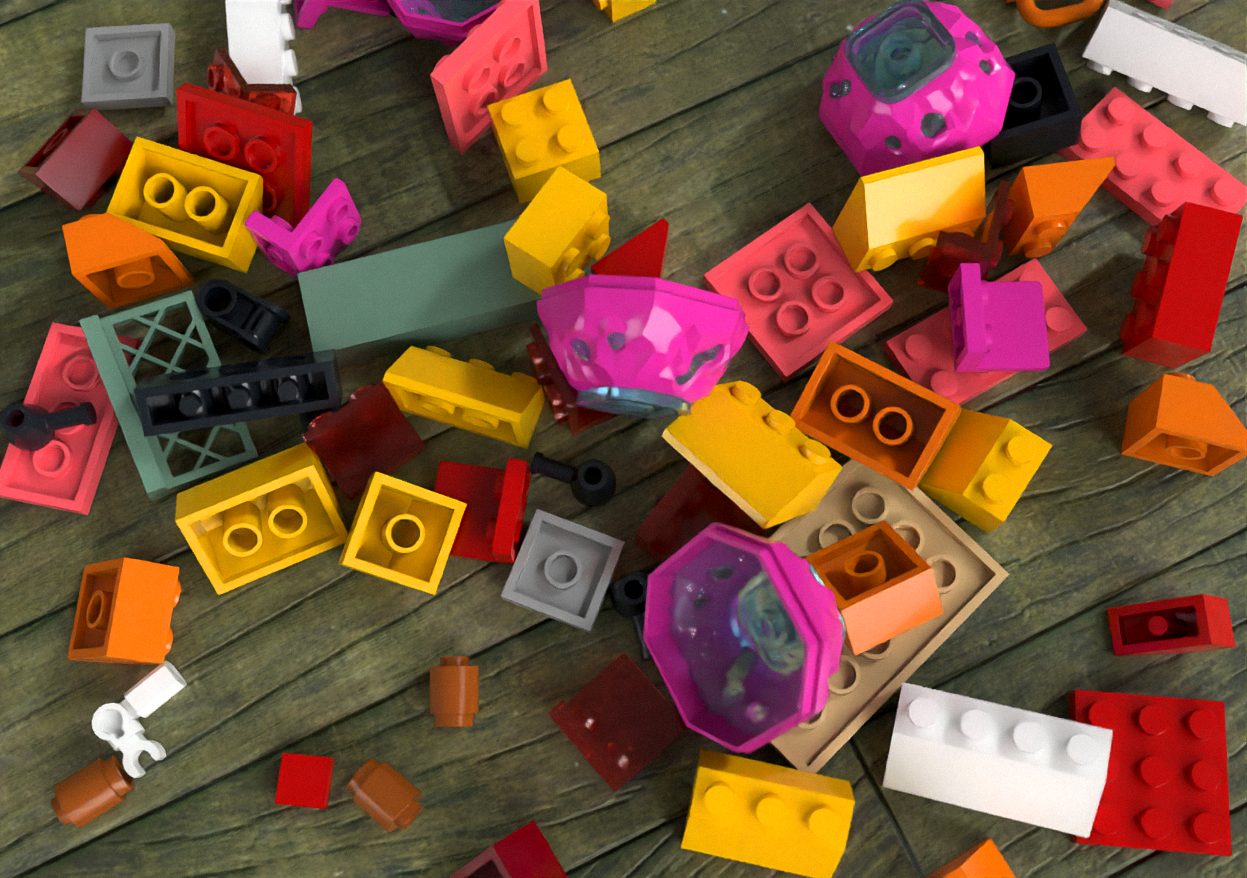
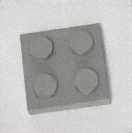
M159 23L86 28L81 99L85 108L100 111L173 106L175 31L171 24Z
M537 509L504 586L501 598L591 633L625 548V542Z

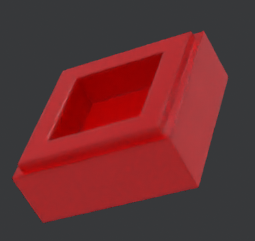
M282 753L274 804L328 809L335 758Z

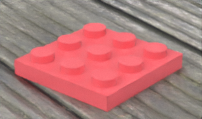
M501 0L496 11L482 24L474 26L468 32L465 41L450 55L443 56L430 74L449 143L462 155L492 126L487 105L524 94L548 70L539 0Z
M810 202L703 275V283L712 293L737 299L746 315L745 322L749 327L747 337L784 383L820 359L830 340L841 344L889 310L894 302L867 269L854 273L832 228Z

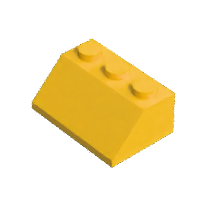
M137 136L106 213L108 212L163 240L169 249L247 274L257 244L244 223L254 210L262 214L263 178L258 174Z
M980 146L860 177L832 227L854 273L870 268L874 271H880L901 259L911 257L912 260H918L928 256L936 249L947 246L950 249H956L969 243L975 236V230L986 217L984 152Z
M410 346L385 372L382 380L400 410L524 449H528L545 402L542 385H538V381L535 378L520 372H513L511 376L495 371L492 365L478 359H469L468 363L452 358L448 351L435 346H427L426 350Z
M741 380L715 385L709 396L696 401L671 423L661 436L763 529L815 511L843 468L830 457L831 453L826 446L816 440L809 439L795 427V422L789 415L780 410H775L761 398V393L756 387Z
M310 440L177 493L175 522L218 595L344 544L349 534L330 479Z
M701 749L681 848L812 878H832L845 851L855 804L850 781Z

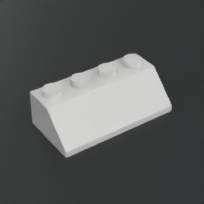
M1108 0L1083 51L1082 57L1089 59L1088 67L1105 75H1111L1113 70L1127 75L1129 78L1126 82L1129 85L1145 92H1151L1152 88L1155 87L1169 93L1167 100L1181 108L1191 110L1193 105L1210 111L1207 115L1209 119L1223 126L1232 127L1234 122L1247 126V54L1122 1Z
M903 682L882 787L1089 838L1106 782L1113 730Z

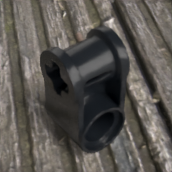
M211 279L205 282L196 294V303L199 310L217 330L235 338L247 348L264 356H267L270 348L268 344L281 324H287L291 319L276 304L260 296H255L224 279ZM231 300L230 305L225 310L214 312L216 306L221 301Z

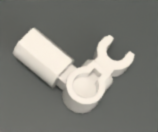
M164 661V664H160L124 693L125 699L121 703L104 704L97 709L92 718L94 733L100 739L107 740L116 752L122 751L124 754L122 761L124 769L128 775L134 778H139L146 774L138 761L142 751H148L155 761H160L167 757L165 749L160 743L154 740H147L144 737L145 729L139 723V717L147 718L187 685L181 674L168 661Z

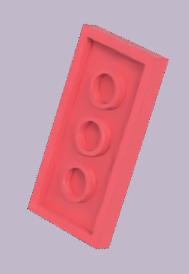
M1115 86L1082 119L1079 144L1056 150L1068 161L1114 156L1116 165L1100 186L1153 227L1159 224L1166 214L1170 215L1186 201L1235 214L1247 202V187Z
M1036 258L993 281H1038L1042 284L1049 355L1083 336L1088 330ZM949 306L889 339L883 346L884 351L901 376L960 406L1020 372H955Z
M52 322L23 404H35L49 412L77 407L81 403L91 402L96 411V424L89 426L82 424L55 430L52 440L45 447L37 451H23L9 442L0 468V498L88 516L119 421L83 330L80 327ZM117 335L120 343L139 350L142 344L139 339ZM124 353L130 367L135 357ZM24 416L17 422L16 427L22 424Z

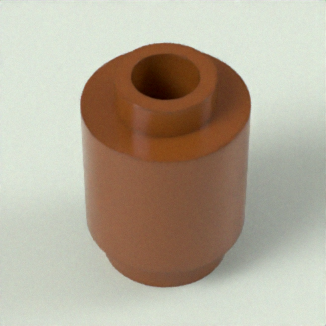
M469 656L440 657V666L430 667L429 714H434V727L474 726V714L479 713V666H469Z
M113 755L106 760L99 758L55 785L56 797L51 799V805L63 824L68 825L72 822L75 826L82 828L125 801L126 794L135 788L132 777L125 771L122 761L117 756Z
M374 758L368 760L356 772L347 786V791L354 796L353 803L388 833H391L397 827L405 831L416 820L423 809V806L418 803L422 792L387 762L380 764Z

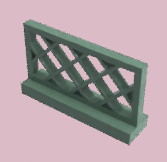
M191 290L101 319L96 314L79 320L150 501L169 495V491L259 459L245 422L234 423L235 426L231 424L214 426L204 448L180 439L179 436L182 431L173 432L172 435L166 433L144 437L134 389L137 385L133 378L141 361L166 370L165 374L182 372L185 370L178 368L177 365L186 347L190 346L206 353L209 360L206 368L222 366ZM187 306L192 321L185 335L161 326L167 311ZM156 315V317H155V319H154L153 322L150 321V320L145 319V318H148V317H151V316ZM134 322L148 328L149 331L139 350L120 343L114 328ZM195 330H197L201 342L191 339ZM156 332L180 342L170 364L146 354ZM124 353L135 357L130 367ZM220 429H223L240 437L245 452L226 458L210 451ZM157 437L169 441L164 452ZM175 444L200 454L192 471L176 477L172 476L167 460ZM206 458L217 461L202 467Z

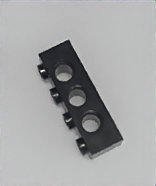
M335 349L148 376L144 377L134 389L144 437L341 407L343 390Z

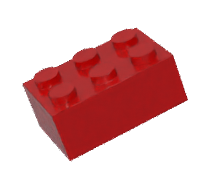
M1186 201L1170 215L1166 214L1162 221L1154 228L1150 227L1141 246V254L1146 255L1143 270H1139L1135 275L1130 290V296L1135 297L1132 314L1128 313L1120 329L1119 338L1124 340L1121 355L1176 369L1210 352L1243 215Z

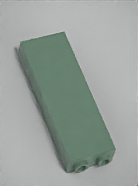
M517 219L297 273L313 352L335 349L338 368L403 352L410 346L419 348L539 318L536 301L541 300L542 296L513 278L503 239Z

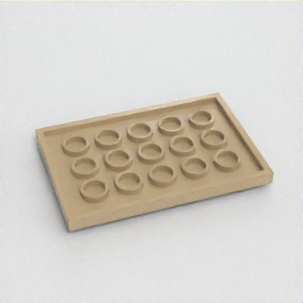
M852 458L842 466L843 468L815 511L786 521L768 539L785 542L795 554L804 558L885 520L932 567L943 614L856 656L842 641L838 671L828 677L829 693L825 707L815 716L768 742L793 769L815 774L899 689L902 683L1009 576V573L917 486L912 491ZM765 573L745 590L743 600L746 617L769 660L783 673L793 675L803 670L805 645ZM743 653L738 659L737 665L726 672L728 684L726 686L725 698L732 705L741 697L742 685L754 668V658L749 654ZM758 713L752 719L753 723L760 725L767 720L770 713Z

